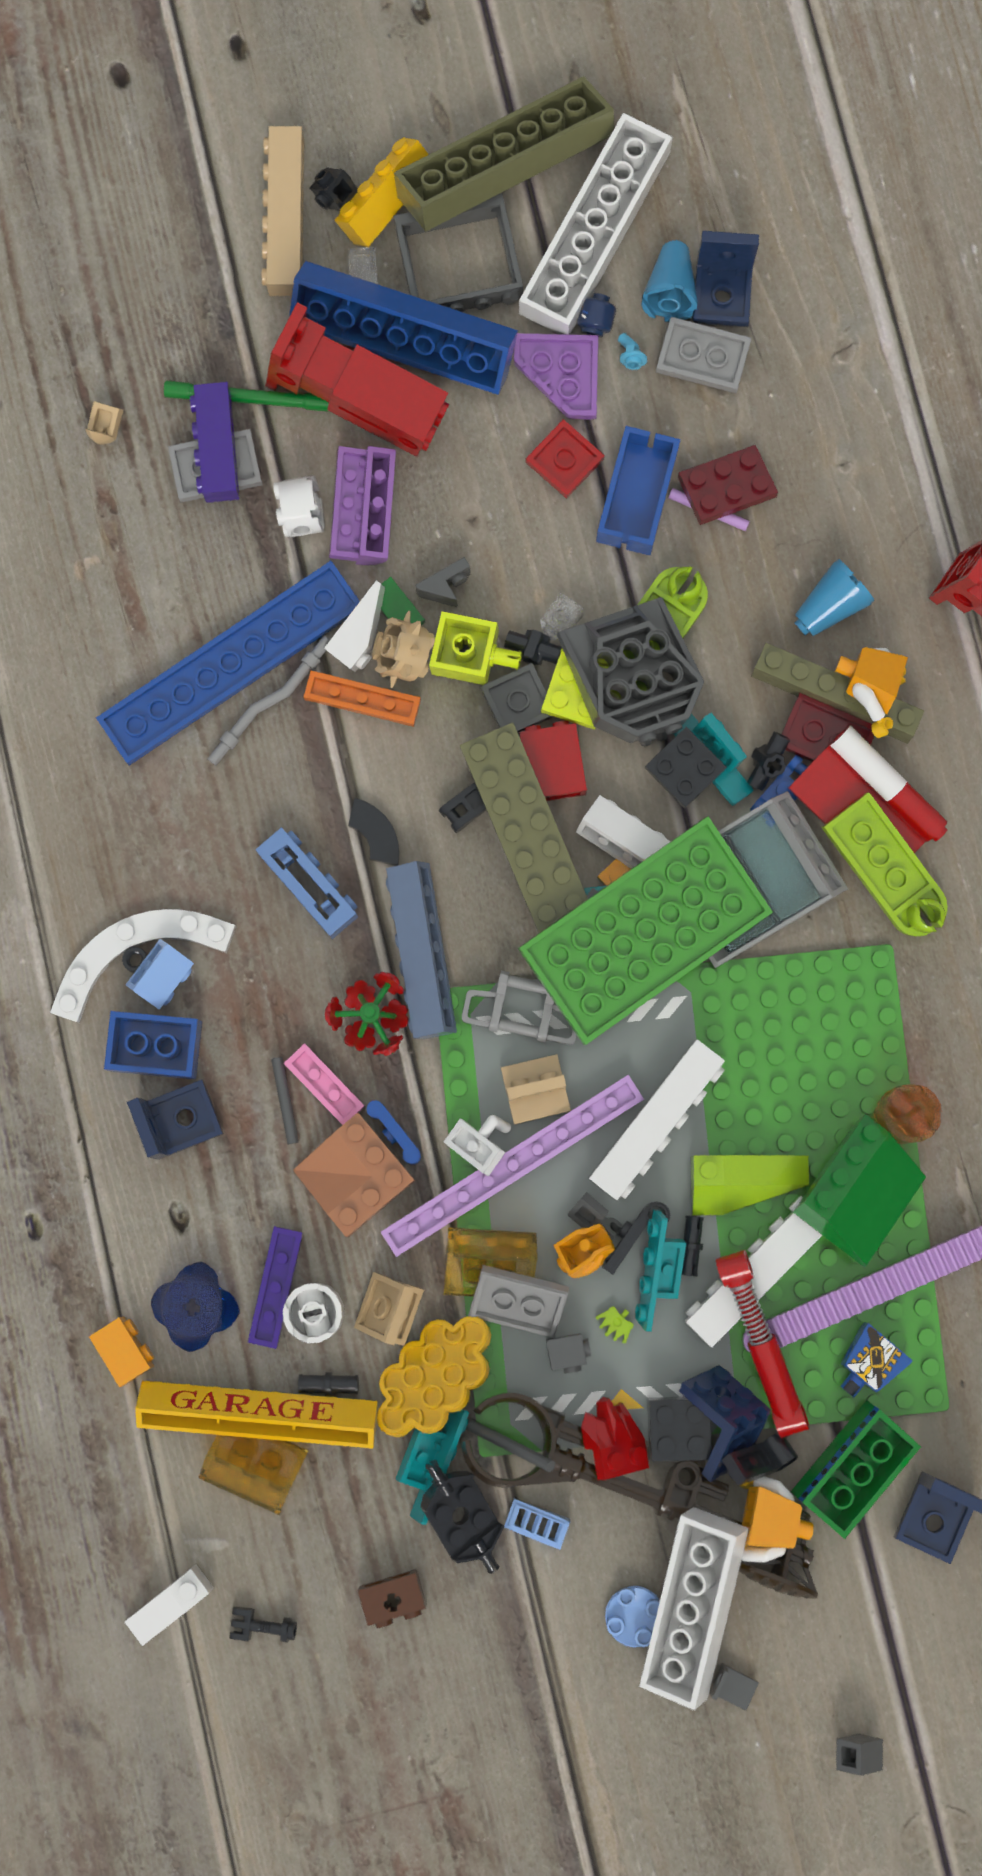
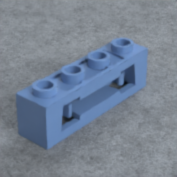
M281 827L255 850L331 939H334L358 918L357 913L354 911L358 906L347 894L342 897L338 893L336 888L339 887V884L329 873L324 876L317 868L321 864L310 851L305 855L298 847L302 844L299 838L292 831L286 833ZM288 850L295 854L298 864L328 899L332 897L339 905L336 909L328 899L320 905L322 910L329 916L327 920L317 910L319 906L287 869L294 862L293 858L287 853ZM278 857L286 868L282 870L274 859Z

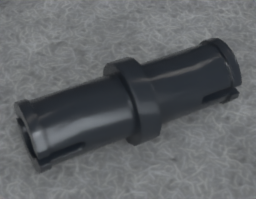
M685 1215L683 1240L686 1242L682 1275L697 1277L700 1250H703L701 1235L704 1217Z
M326 1372L325 1375L299 1374L298 1391L299 1394L325 1393V1396H332V1393L358 1394L359 1377L358 1375H332V1372Z

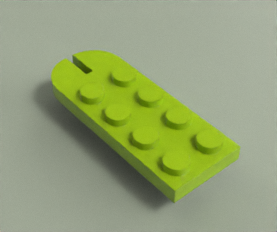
M690 566L672 567L661 572L637 604L639 605L662 597L683 639L703 612L708 598L707 587L698 571L687 590L681 595L678 594L692 573L693 567ZM649 641L651 648L660 650L658 643ZM623 650L625 657L634 659V655L630 650ZM636 681V685L640 690L647 691L645 683ZM610 690V693L613 696L621 700V695L619 692H617L616 690Z
M869 792L865 793L821 827L898 931L908 936H925L931 932H936L935 928H941L944 925L948 908L944 893ZM920 909L927 917V919L930 921L932 926H927L925 921L922 919V917L920 916Z

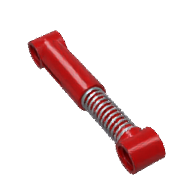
M741 1250L715 1259L724 1287L730 1288V1291L733 1292L732 1296L736 1297L734 1301L737 1302L736 1306L739 1307L740 1316H743L741 1320L745 1321L743 1326H747L745 1331H749L747 1336L750 1337L747 1346L770 1404L774 1424L780 1438L809 1430L810 1426L802 1402L798 1399L775 1334L769 1333L770 1329L767 1328L768 1324L765 1323L766 1318H764L765 1315L760 1308L761 1304L758 1303L759 1299H757V1294H755L756 1290L753 1289L754 1285L751 1280L754 1278V1274L746 1251Z

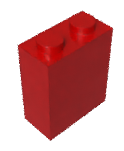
M559 721L553 723V727L542 729L540 725H533L524 728L523 732H519L520 740L546 801L586 795L587 788L576 723L569 724V721Z

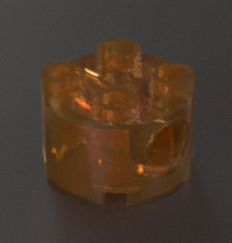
M906 1084L885 1092L878 1101L874 1116L877 1123L885 1128L899 1144L923 1142L935 1134L940 1127V1112H942L937 1096L930 1089L922 1085Z

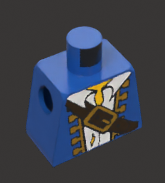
M864 1322L840 1363L851 1372L840 1387L852 1397H855L864 1385L877 1393L910 1365L913 1360L869 1323Z

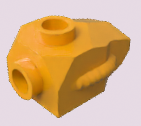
M602 1224L575 1230L553 1245L559 1256L557 1258L559 1267L572 1278L590 1275L602 1266L605 1258L615 1250L612 1240Z

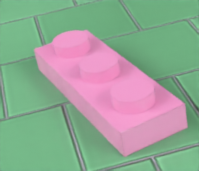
M305 1043L284 1063L342 1125L365 1107Z

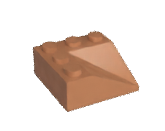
M356 1113L293 1169L345 1237H350L416 1181L360 1113Z

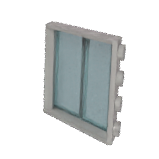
M788 791L770 799L719 830V833L773 913L709 957L715 968L719 967L848 890Z

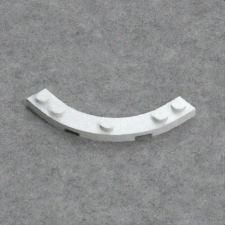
M179 909L147 911L120 920L95 936L76 956L62 980L50 1013L79 1023L90 993L100 975L109 966L110 962L130 947H137L157 939H179L199 943L227 953L236 925L205 914Z

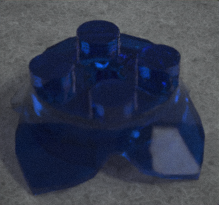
M196 1262L183 1268L172 1282L161 1285L151 1299L154 1317L167 1328L174 1344L187 1352L203 1348L209 1343L214 1333L229 1328L240 1314L235 1297L229 1291L219 1286L215 1270L204 1262ZM191 1299H195V1304L200 1306V1311L194 1312V1316L190 1315V1311L186 1309V1304L191 1303Z

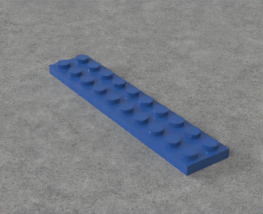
M329 561L97 716L96 719L128 766H130L343 623L360 601L333 562Z

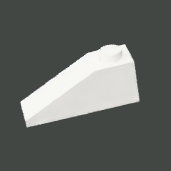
M377 580L324 648L354 672L358 668L362 670L371 659L369 654L373 650L385 593V587Z
M195 1564L129 1617L125 1624L143 1646L207 1596L214 1587Z

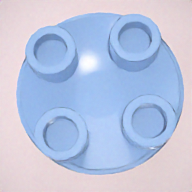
M628 1586L620 1589L610 1598L606 1607L605 1621L608 1632L614 1639L625 1646H649L660 1599L651 1590L641 1586Z

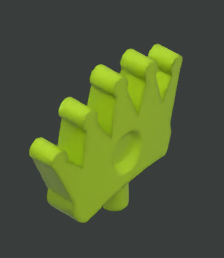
M611 1306L607 1311L596 1316L597 1320L605 1317L602 1324L599 1325L600 1329L609 1325L605 1336H609V1334L616 1331L613 1341H617V1338L624 1334V1339L622 1340L624 1344L634 1326L632 1322L625 1319L630 1313L626 1309L619 1314L616 1308Z

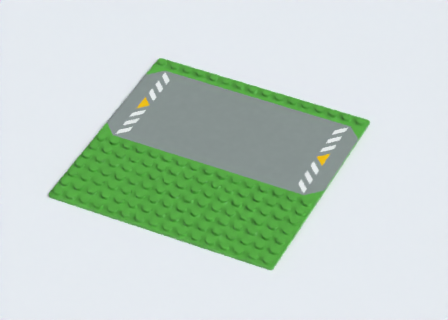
M885 944L734 959L717 968L713 966L712 962H704L587 1045H583L578 1036L573 1045L551 1041L544 1043L530 1036L498 1030L496 1033L489 1031V1028L463 1023L462 1013L467 992L469 990L497 992L498 983L450 988L457 1033L439 1036L448 1134L460 1118L479 1131L490 1115H496L509 1122L511 1130L508 1133H502L494 1129L488 1139L506 1153L569 1113L566 1112L514 1125L501 1072V1067L556 1054L558 1055L562 1075L565 1078L566 1092L571 1111L627 1075L630 1076L644 1098L635 1106L457 1218L466 1316H469V1310L483 1265L569 1286L567 1300L554 1338L581 1333L582 1339H588L591 1356L586 1357L587 1364L581 1365V1371L564 1374L563 1369L551 1370L546 1339L552 1337L485 1321L491 1330V1340L482 1354L487 1359L490 1370L485 1383L473 1389L475 1408L495 1395L518 1393L536 1400L545 1407L565 1414V1421L581 1427L585 1412L597 1417L596 1402L602 1397L610 1398L614 1406L619 1402L624 1404L642 1432L645 1441H649L647 1398L685 1397L679 1392L684 1381L720 1365L771 1409L751 1354L743 1346L742 1338L747 1327L743 1326L745 1321L740 1319L711 1348L684 1322L688 1317L685 1312L697 1300L702 1303L709 1296L706 1291L716 1280L722 1283L715 1259L741 1250H745L749 1256L750 1252L747 1249L759 1237L764 1240L771 1233L768 1228L777 1218L781 1216L785 1219L792 1212L789 1206L799 1196L804 1197L853 1125L865 1114L889 1131L920 1168L893 947ZM507 986L500 1019L540 1027L547 994ZM473 997L470 1001L468 1017L490 1022L495 998ZM552 1010L547 1034L570 1038L573 1030L562 1013ZM698 1039L725 1060L721 1065L725 1071L715 1083L710 1080L703 1090L707 1094L696 1107L692 1103L685 1113L689 1115L688 1119L679 1130L674 1126L667 1135L671 1138V1141L661 1153L656 1150L650 1157L653 1164L643 1176L638 1173L633 1179L632 1183L636 1186L627 1198L624 1199L620 1196L618 1200H615L588 1178L694 1041ZM450 1148L454 1186L478 1169ZM808 1155L809 1185L724 1215H692L691 1156ZM922 1184L866 1267L860 1265L822 1235L759 1299L758 1303L761 1304L760 1308L763 1310L764 1318L769 1319L930 1248ZM586 1192L609 1211L605 1217L618 1220L622 1226L626 1221L632 1223L634 1219H637L647 1204L651 1202L664 1203L670 1211V1220L667 1223L665 1238L684 1239L685 1215L704 1217L701 1235L703 1250H700L698 1276H681L678 1299L656 1298L652 1331H644L635 1318V1308L637 1304H640L641 1297L639 1280L642 1275L644 1276L645 1270L643 1252L645 1247H648L649 1242L647 1226L613 1275L600 1266L588 1276L572 1278L567 1273H564L557 1263L559 1256L553 1245L573 1231L582 1228L567 1214ZM656 1206L652 1207L648 1212V1218L652 1219L653 1210H660L663 1213L662 1209ZM619 1231L612 1240L614 1247L621 1240V1237L618 1236ZM934 1281L780 1348L798 1399L802 1402L809 1425L850 1421L866 1400L879 1408L888 1417L946 1411L949 1408ZM611 1306H614L619 1314L625 1309L630 1312L625 1319L632 1322L634 1326L625 1344L622 1343L624 1334L617 1338V1341H613L616 1331L609 1334V1336H605L609 1325L604 1326L603 1329L599 1328L605 1317L597 1320L596 1316L607 1311ZM866 1322L913 1361L877 1393L864 1385L858 1394L852 1397L840 1387L851 1373L840 1363L861 1325ZM505 1402L492 1405L481 1414L475 1413L477 1422L536 1452L543 1451L544 1440L540 1424L535 1416L525 1407ZM772 1411L763 1429L776 1428ZM710 1420L711 1434H720L722 1429ZM478 1436L479 1453L482 1457L513 1454ZM558 1437L557 1444H560V1449L582 1447Z

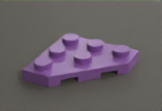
M517 333L514 346V365L568 419L596 420L598 335Z

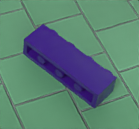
M228 382L194 385V395H190V407L192 413L196 412L197 421L192 422V433L194 440L198 439L199 449H194L196 467L200 466L201 476L196 477L198 494H203L206 503L240 500L232 400Z

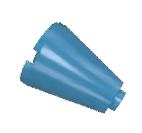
M672 240L665 243L661 248L642 295L641 305L644 312L654 319L658 315L664 317V322H669L670 317L687 320L693 315V311L697 309L698 304L689 247L683 242Z
M840 559L832 563L795 614L798 620L794 624L804 635L810 633L812 636H815L874 602V598L861 581L855 578L854 573Z

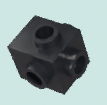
M327 167L315 176V182L310 186V190L316 196L314 199L319 206L326 210L333 209L340 211L344 204L351 201L358 189L352 182L349 174L343 169Z

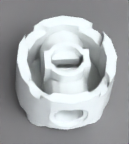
M314 475L274 483L276 500L280 499L281 508L276 509L277 521L279 526H283L285 537L291 538L324 532L323 505L321 498L318 497L316 492L320 490Z
M308 1283L294 1289L287 1298L283 1308V1321L288 1332L306 1343H320L332 1337L340 1329L344 1319V1304L340 1295L331 1286L322 1283Z

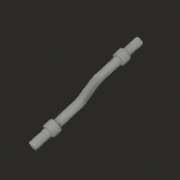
M323 636L311 652L307 651L301 659V665L282 688L251 704L229 732L225 731L219 739L221 742L207 760L216 766L228 750H233L238 744V738L257 714L289 697L309 671H314L321 662L319 659L325 653L326 649L324 648L330 639Z

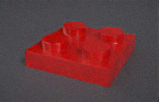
M563 419L525 459V463L567 499L604 460L605 455Z

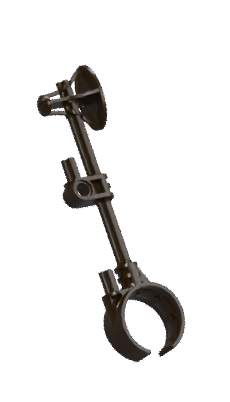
M518 1393L498 1394L482 1402L473 1411L481 1414L492 1405L505 1402L519 1404L528 1409L537 1419L543 1433L544 1446L542 1455L555 1462V1467L551 1472L535 1466L529 1473L518 1478H498L485 1471L479 1465L473 1455L470 1440L461 1443L464 1460L471 1472L484 1483L494 1487L512 1488L548 1483H574L578 1479H583L652 1506L656 1511V1515L666 1514L668 1520L671 1521L675 1518L680 1520V1516L695 1507L742 1525V1522L695 1503L698 1492L724 1502L729 1492V1484L716 1479L710 1482L702 1475L704 1468L691 1461L680 1462L670 1467L663 1488L659 1490L623 1475L607 1480H597L595 1465L587 1462L583 1453H579V1455L572 1454V1449L567 1448L565 1451L560 1449V1444H557L559 1437L584 1447L581 1427L565 1421V1414L545 1407L526 1395ZM681 1469H685L690 1473L691 1479L688 1485H684L679 1481L678 1475ZM802 1509L800 1519L809 1521L811 1515ZM801 1539L800 1545L796 1543L794 1548H786L784 1555L776 1560H770L765 1563L744 1562L741 1560L739 1572L745 1574L750 1580L759 1582L764 1587L773 1588L777 1592L787 1593L797 1598L817 1599L818 1597L809 1571L810 1562L814 1557V1550L807 1548L805 1539ZM790 1561L802 1566L807 1582L789 1566ZM774 1564L771 1573L749 1565ZM788 1571L792 1573L805 1586L788 1580Z

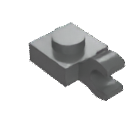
M587 1192L567 1214L582 1228L602 1224L611 1240L623 1227L618 1220L605 1217L609 1211Z

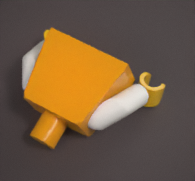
M864 647L861 649L856 661L840 656L835 672L850 677L846 689L847 694L856 698L866 708L872 721H875L872 723V732L874 736L881 738L888 735V729H891L893 726V720L889 717L884 718V716L888 714L896 699L899 686L906 682L903 676L906 675L905 666L908 657L891 653L887 648L872 649Z
M764 1476L739 1485L743 1489H748L742 1526L749 1528L742 1556L744 1562L765 1563L783 1556L786 1548H794L797 1538L811 1539L814 1530L813 1523L800 1519L802 1506L794 1502V1495L780 1481Z

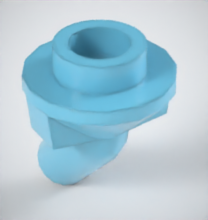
M622 333L618 337V342L626 348V351L620 355V362L631 370L641 368V366L647 363V356L640 351L639 345L626 333Z

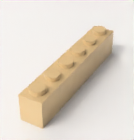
M269 126L268 137H264L263 141L264 155H268V163L263 164L264 181H268V189H263V206L267 207V216H263L262 226L263 233H267V242H262V257L267 259V268H262V285L267 286L269 296H292L294 277L303 265L304 136L302 126Z

